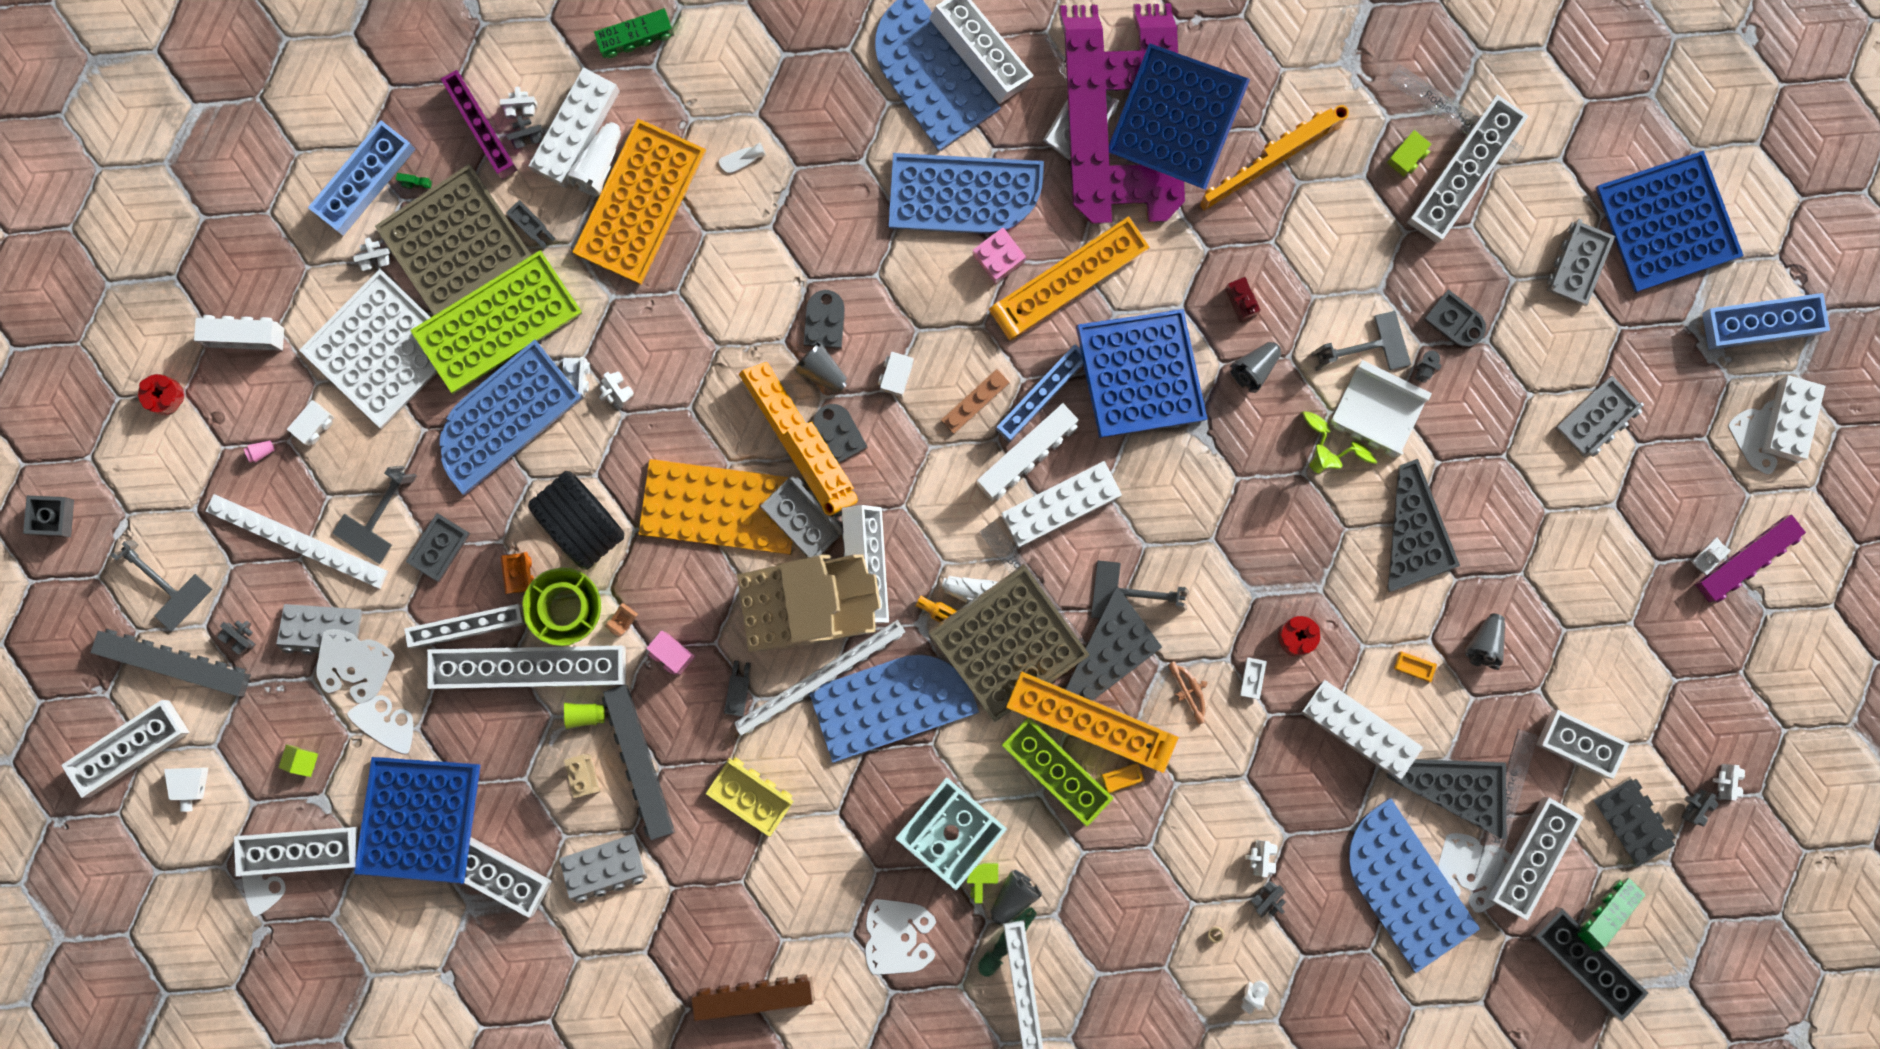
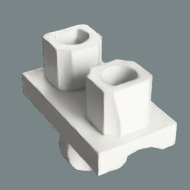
M515 87V92L508 94L509 98L500 99V105L504 109L507 119L517 117L516 109H522L524 117H534L535 108L538 107L534 96L528 97V92H521L520 87Z
M365 238V244L360 245V250H367L368 252L353 256L354 262L358 261L362 271L373 268L370 258L374 257L377 258L379 267L389 265V253H391L389 247L374 250V248L380 247L379 241L372 242L370 238Z
M619 371L612 374L607 372L601 380L603 386L600 387L602 394L599 398L601 401L607 399L610 404L615 401L621 409L633 397L634 393L629 386L622 390L619 388L618 385L624 380Z
M1716 537L1691 562L1704 575H1708L1730 550Z
M1721 764L1719 779L1713 778V782L1718 783V799L1736 800V798L1743 797L1742 788L1737 786L1738 780H1743L1745 770L1740 769L1739 765Z
M1256 840L1255 848L1251 849V855H1245V859L1251 860L1250 867L1254 868L1253 875L1268 877V875L1276 873L1275 863H1269V855L1276 856L1277 845L1271 844L1269 841Z
M1256 981L1253 984L1249 982L1246 985L1245 995L1242 997L1243 1003L1241 1004L1243 1010L1251 1014L1255 1008L1261 1010L1264 1007L1265 997L1269 993L1267 983Z

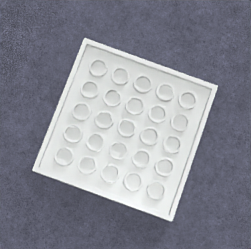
M381 269L299 350L380 429L437 373L433 364L410 331L431 317Z

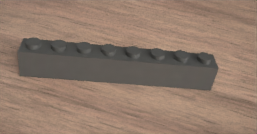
M106 628L105 631H97L91 650L92 654L235 696L244 697L251 674L245 673L246 669L234 666V669L227 667V663L216 661L214 664L208 662L209 658L199 655L197 658L190 657L191 653L182 650H179L178 653L173 652L172 647L166 645L156 647L153 646L154 642L145 639L139 642L132 635L124 634L122 637L117 635L118 631Z
M622 685L604 691L602 702L605 708L608 707L610 713L608 721L611 726H614L616 731L613 735L616 744H620L622 752H619L622 763H626L628 768L625 771L629 782L632 781L634 789H631L634 800H638L640 807L637 810L640 818H644L646 826H643L645 835L650 837V840L674 833L675 829L628 685Z

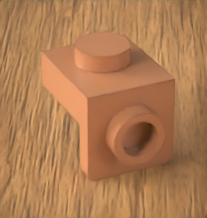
M622 603L605 627L612 634L621 637L629 630L638 613Z

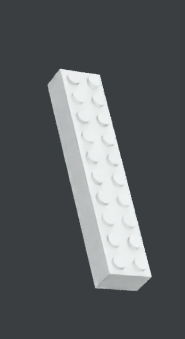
M625 646L428 650V689L626 685Z

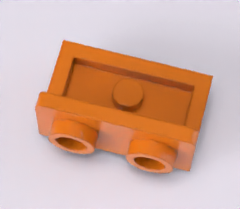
M528 552L500 556L505 594L526 592L528 586L534 580L533 575L530 573L532 560L528 556Z

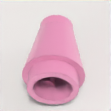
M271 441L251 444L244 449L250 463H256L275 451Z

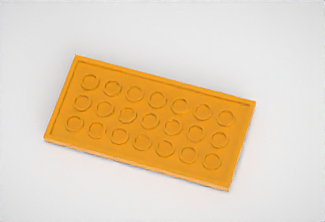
M637 118L572 253L642 285L706 153V149Z
M649 459L639 535L791 555L793 542L759 507L789 477Z

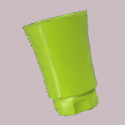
M564 703L565 729L605 723L604 705Z

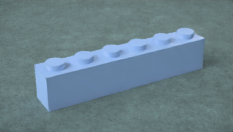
M1076 344L1071 347L996 427V431L1009 443L1084 365L1081 350Z

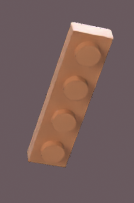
M996 369L941 419L942 423L955 434L1006 388L1010 382Z

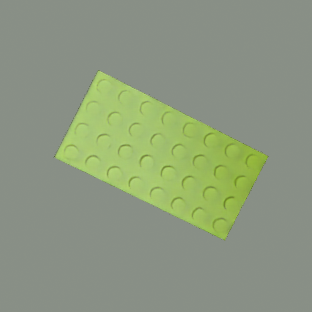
M540 250L410 331L453 395L514 357L533 340L539 341L583 313Z

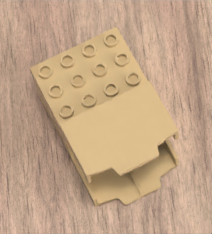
M818 555L737 574L748 652L788 649L876 632L875 611L881 608L876 574L868 573L864 555H850L823 561V559L830 558V555Z

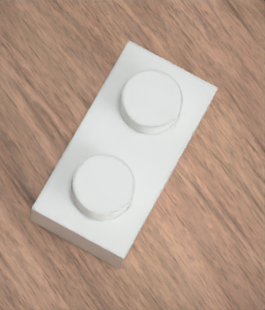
M1246 658L1240 696L1260 699L1267 661Z

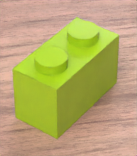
M1414 130L1387 161V164L1403 177L1408 172L1412 174L1418 167L1416 162L1419 159L1424 160L1430 153L1428 148L1431 146V143Z

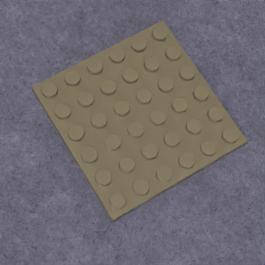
M470 164L375 225V228L433 315H436L532 256Z
M1025 564L928 631L994 722L1011 711V709L1006 708V704L1020 671L1051 683L1090 656Z

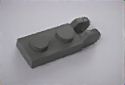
M520 200L506 212L544 250L547 246L543 240L537 237L544 232L549 240L554 241L556 239L546 229L547 227Z
M734 661L724 714L744 717L750 683L751 663L746 662L744 677H738L739 661Z

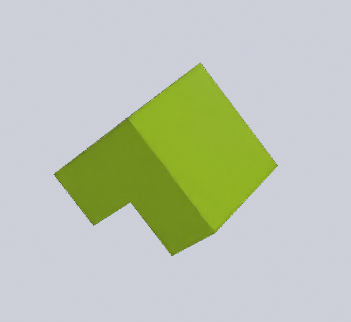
M286 744L278 768L289 773L311 777L318 753Z

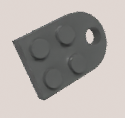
M1449 289L1424 318L1428 324L1460 347L1474 346L1482 340L1486 332V323L1482 315ZM1469 330H1477L1478 338H1471Z
M821 290L810 297L806 310L804 346H814L819 341L824 347L842 349L845 306L842 298L837 293L831 290ZM825 295H829L832 298V302L828 305L821 302L822 297Z
M828 404L817 411L814 417V426L838 464L868 448L851 415L843 406ZM826 410L833 411L834 416L831 420L823 418V413Z

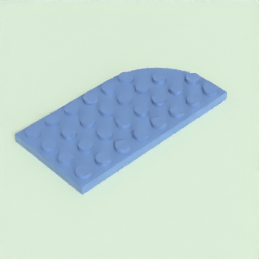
M897 0L884 13L877 28L875 49L878 64L891 86L936 149L941 151L1000 110V106L931 22L929 17L932 12L923 0Z
M893 153L889 229L979 234L996 233L1001 228L1008 230L1022 222L1034 209L1042 189L1044 161Z
M533 340L455 405L446 418L447 421L440 436L441 461L447 475L462 495L470 492L583 399L538 341Z
M926 655L901 657L822 684L817 691L809 693L833 763L979 713L971 689L956 669L943 660Z
M1388 798L1368 812L1357 825L1350 841L1348 853L1350 872L1358 890L1413 971L1417 973L1480 930V928L1392 799Z

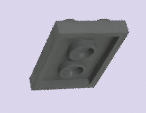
M436 513L406 562L437 582H440L471 533Z

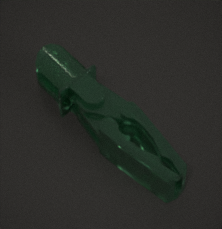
M1029 906L1011 922L1025 919L1026 933L1037 912L1033 907ZM1004 930L996 942L994 950L991 952L987 949V952L978 963V970L985 977L993 975L1003 964L1001 958L1008 954Z

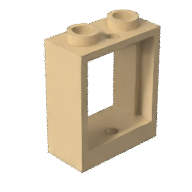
M590 754L564 760L574 798L600 792Z

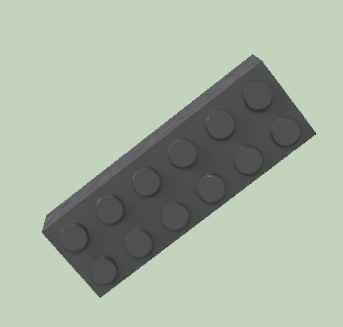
M1555 907L1529 935L1614 1019L1622 1022L1649 993L1605 949L1594 952L1577 935L1582 929L1580 925L1563 908Z

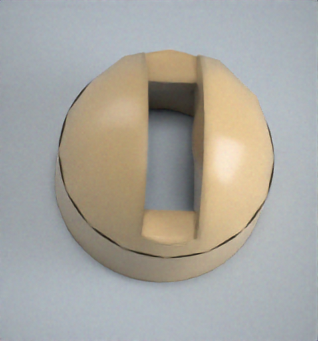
M1218 926L1212 927L1208 932L1209 940L1213 943L1221 942L1224 938L1223 929ZM1220 931L1221 934L1213 937L1212 933Z

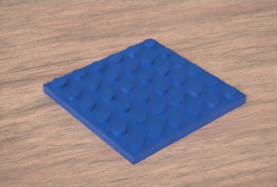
M1149 43L1110 141L1109 153L1206 190L1250 79Z
M1704 150L1595 187L1635 293L1744 256Z
M1184 309L1078 324L1076 326L1099 438L1207 420Z
M372 757L354 874L464 884L481 765Z

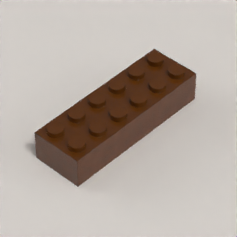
M807 974L796 975L794 979L788 980V977L776 978L775 982H769L768 979L758 980L754 985H749V982H742L730 988V985H721L716 990L711 991L710 987L701 988L692 996L694 1021L813 1005L815 1001L812 976L807 977Z

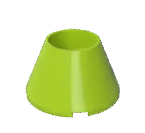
M565 567L547 570L538 575L525 592L523 598L524 619L530 631L546 643L557 646L575 644L586 638L599 621L601 614L599 591L593 581L578 570ZM573 590L581 601L580 614L571 624L559 626L551 615L552 601L559 593Z

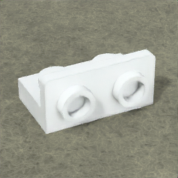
M585 357L580 359L563 358V374L580 396L585 398V393L589 391V382L586 381V376L590 373V363L587 362Z

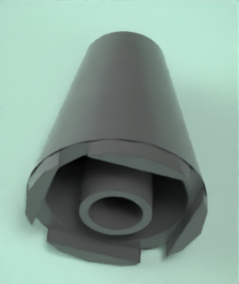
M819 341L812 350L808 351L794 369L797 373L834 393L837 390L841 392L847 385L845 382L847 377Z
M1267 342L1234 361L1230 365V368L1232 367L1230 373L1234 380L1242 388L1244 386L1250 388L1249 392H1258L1281 357L1280 346L1274 342Z
M1012 870L1009 873L990 911L992 920L999 925L1009 922L1042 896L1040 888L1037 885L1033 887L1030 883L1031 879L1022 872Z

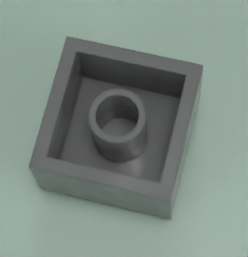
M27 495L23 534L71 538L74 499Z

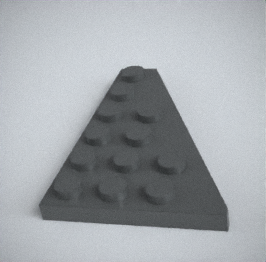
M1418 459L1398 467L1387 588L1389 592L1460 566Z
M1118 587L1113 590L1104 608V612L1100 616L1094 632L1085 646L1090 656L1076 665L1065 690L1092 701L1162 648L1161 644Z
M1415 759L1401 780H1397L1387 773V778L1490 834L1500 839H1507L1506 762Z

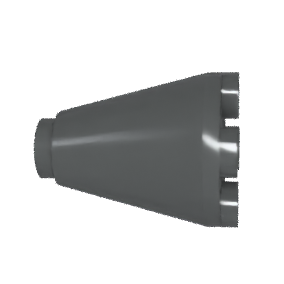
M1495 613L1490 614L1465 648V655L1470 659L1472 665L1481 666L1482 664L1494 670L1500 669L1504 661L1505 618Z

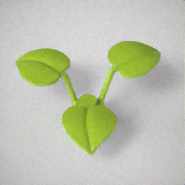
M1306 411L1300 413L1303 414L1304 419L1312 429L1322 433L1320 444L1315 447L1316 452L1314 454L1316 456L1309 463L1310 468L1314 472L1321 474L1327 468L1340 469L1342 463L1339 458L1351 451L1355 452V455L1363 461L1377 464L1372 452L1364 444L1357 441H1352V447H1349L1337 456L1323 446L1327 433L1331 432L1328 423L1317 414Z

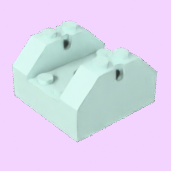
M946 777L895 839L957 890L1007 828ZM949 825H954L959 830L958 838L953 841L947 840L943 834L944 829Z

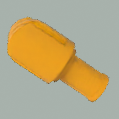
M922 595L915 605L930 613L931 618L939 623L958 611L941 601L934 603Z

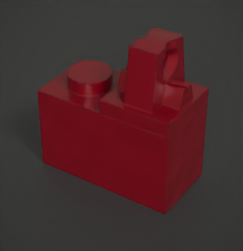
M1246 277L1227 284L1225 290L1239 322L1253 318L1260 313L1261 309Z

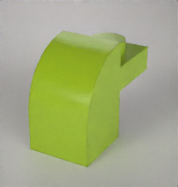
M980 863L967 877V883H974V887H971V898L974 899L975 903H983V883L998 884V863Z

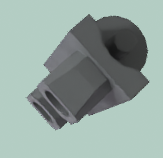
M520 115L517 116L518 122L513 123L512 126L513 129L521 128V130L507 134L508 140H511L514 148L517 149L525 146L522 137L529 134L532 144L541 142V130L543 129L541 124L526 128L525 126L532 124L531 119L523 120Z
M1436 351L1426 352L1423 358L1416 363L1415 369L1418 370L1415 376L1416 380L1426 383L1427 380L1431 379L1432 375L1440 370L1442 365L1438 364L1440 356Z
M236 621L234 624L236 627L231 623L226 624L223 622L220 625L222 630L217 638L226 644L232 638H235L237 642L231 649L239 655H242L248 648H254L256 644L244 635L246 634L250 637L253 634L249 630L251 626L249 621H245L243 624L240 621Z
M1700 789L1698 793L1695 792L1692 798L1686 796L1684 800L1688 805L1681 818L1690 823L1705 826L1708 818L1704 815L1707 810L1714 811L1719 805L1715 800L1716 795Z
M1269 881L1263 890L1270 896L1265 901L1259 895H1256L1251 900L1256 912L1262 918L1270 909L1269 913L1272 916L1278 911L1282 915L1285 912L1281 907L1286 901L1281 897L1286 891L1280 885L1277 886Z

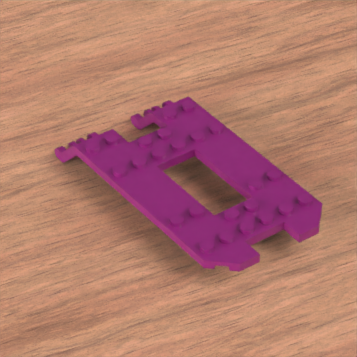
M1158 3L1153 4V15L1151 4L1145 5L1146 16H1141L1140 4H1133V18L1139 33V51H1104L1103 27L1098 15V5L1090 6L1091 17H1086L1085 5H1080V17L1078 16L1077 5H1073L1071 8L1072 17H1067L1066 5L1059 6L1060 22L1065 35L1072 206L1080 211L1091 224L1112 223L1111 204L1147 203V222H1166L1185 202L1184 181L1143 165L1109 166L1106 91L1131 90L1149 43L1178 53L1177 25L1172 15L1171 3L1163 5L1164 16L1159 14Z

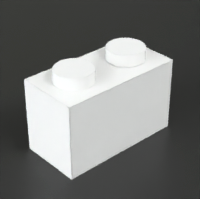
M891 352L890 356H886L884 362L886 371L885 374L880 375L878 385H881L880 390L903 397L914 358Z
M312 400L287 430L302 443L310 446L319 440V435L323 430H327L332 425V420L335 417Z

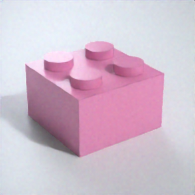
M1001 228L973 249L974 258L995 284L1026 261V256L1004 228Z
M662 630L646 648L650 651L648 655L659 663L662 661L665 664L663 668L674 675L675 673L681 675L695 658L691 652Z

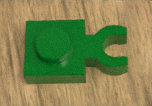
M397 173L396 181L403 188L423 187L431 189L432 181H430V178Z

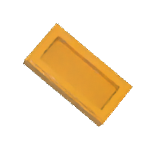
M1399 651L1393 669L1431 683L1437 664Z
M1138 762L1102 774L1108 793L1145 781Z

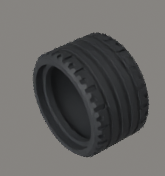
M564 471L528 503L530 512L543 529L581 569L588 570L624 539V532L618 523L571 471Z

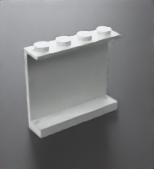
M1362 360L1358 364L1330 424L1339 432L1343 433L1345 431L1350 433L1351 437L1355 440L1368 442V446L1374 449L1380 448L1385 450V454L1390 457H1400L1404 453L1402 450L1419 414L1432 393Z

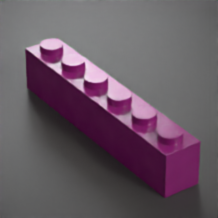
M458 70L441 78V81L498 176L504 179L518 171Z
M1792 514L1784 516L1708 575L1696 582L1695 585L1708 602L1716 601L1718 603L1727 597V592L1730 590L1735 591L1741 587V582L1744 579L1749 580L1757 574L1756 570L1760 567L1763 569L1770 565L1772 558L1786 553V548L1789 545L1794 546L1802 540L1801 536L1806 532Z

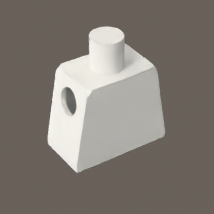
M208 768L164 769L169 800H180V812L192 811V800L203 799Z

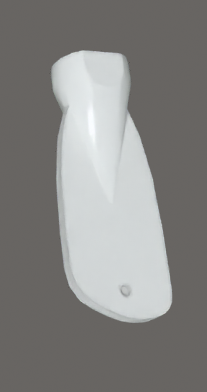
M758 143L754 147L744 148L720 158L719 164L727 173H733L754 162L758 157L766 156L762 144Z

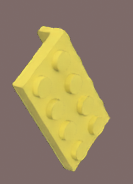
M728 758L706 794L771 837L793 804L792 795L784 789L782 792L775 788L776 784L769 779L764 781L759 778V772L752 768L750 770L743 767L744 762L738 758Z

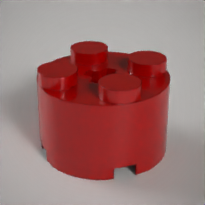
M154 374L139 383L138 398L145 409L161 415H168L176 412L183 403L184 390L176 380L165 375Z
M1296 616L1282 624L1278 632V640L1282 649L1289 655H1306L1318 646L1320 642V628L1312 619L1305 616ZM1301 632L1303 639L1298 640V636L1295 634Z

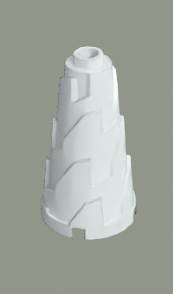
M610 122L602 126L599 133L595 135L588 147L583 150L575 164L567 172L565 178L573 187L577 184L579 186L578 190L592 196L601 194L603 184L611 167L610 163L616 151L615 148L621 137L620 127L617 124Z
M949 576L944 578L942 589H944V593L969 603L998 583V581Z

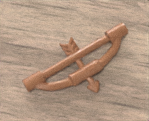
M1175 661L1171 662L1168 666L1183 690L1175 694L1179 697L1178 702L1187 698L1194 712L1193 715L1198 725L1205 722L1204 694L1200 688H1206L1208 682L1201 681V684L1198 685L1196 679L1185 668L1176 665ZM1180 671L1188 678L1191 689L1187 690L1179 674ZM1193 691L1199 699L1201 711H1198L1190 696V693Z

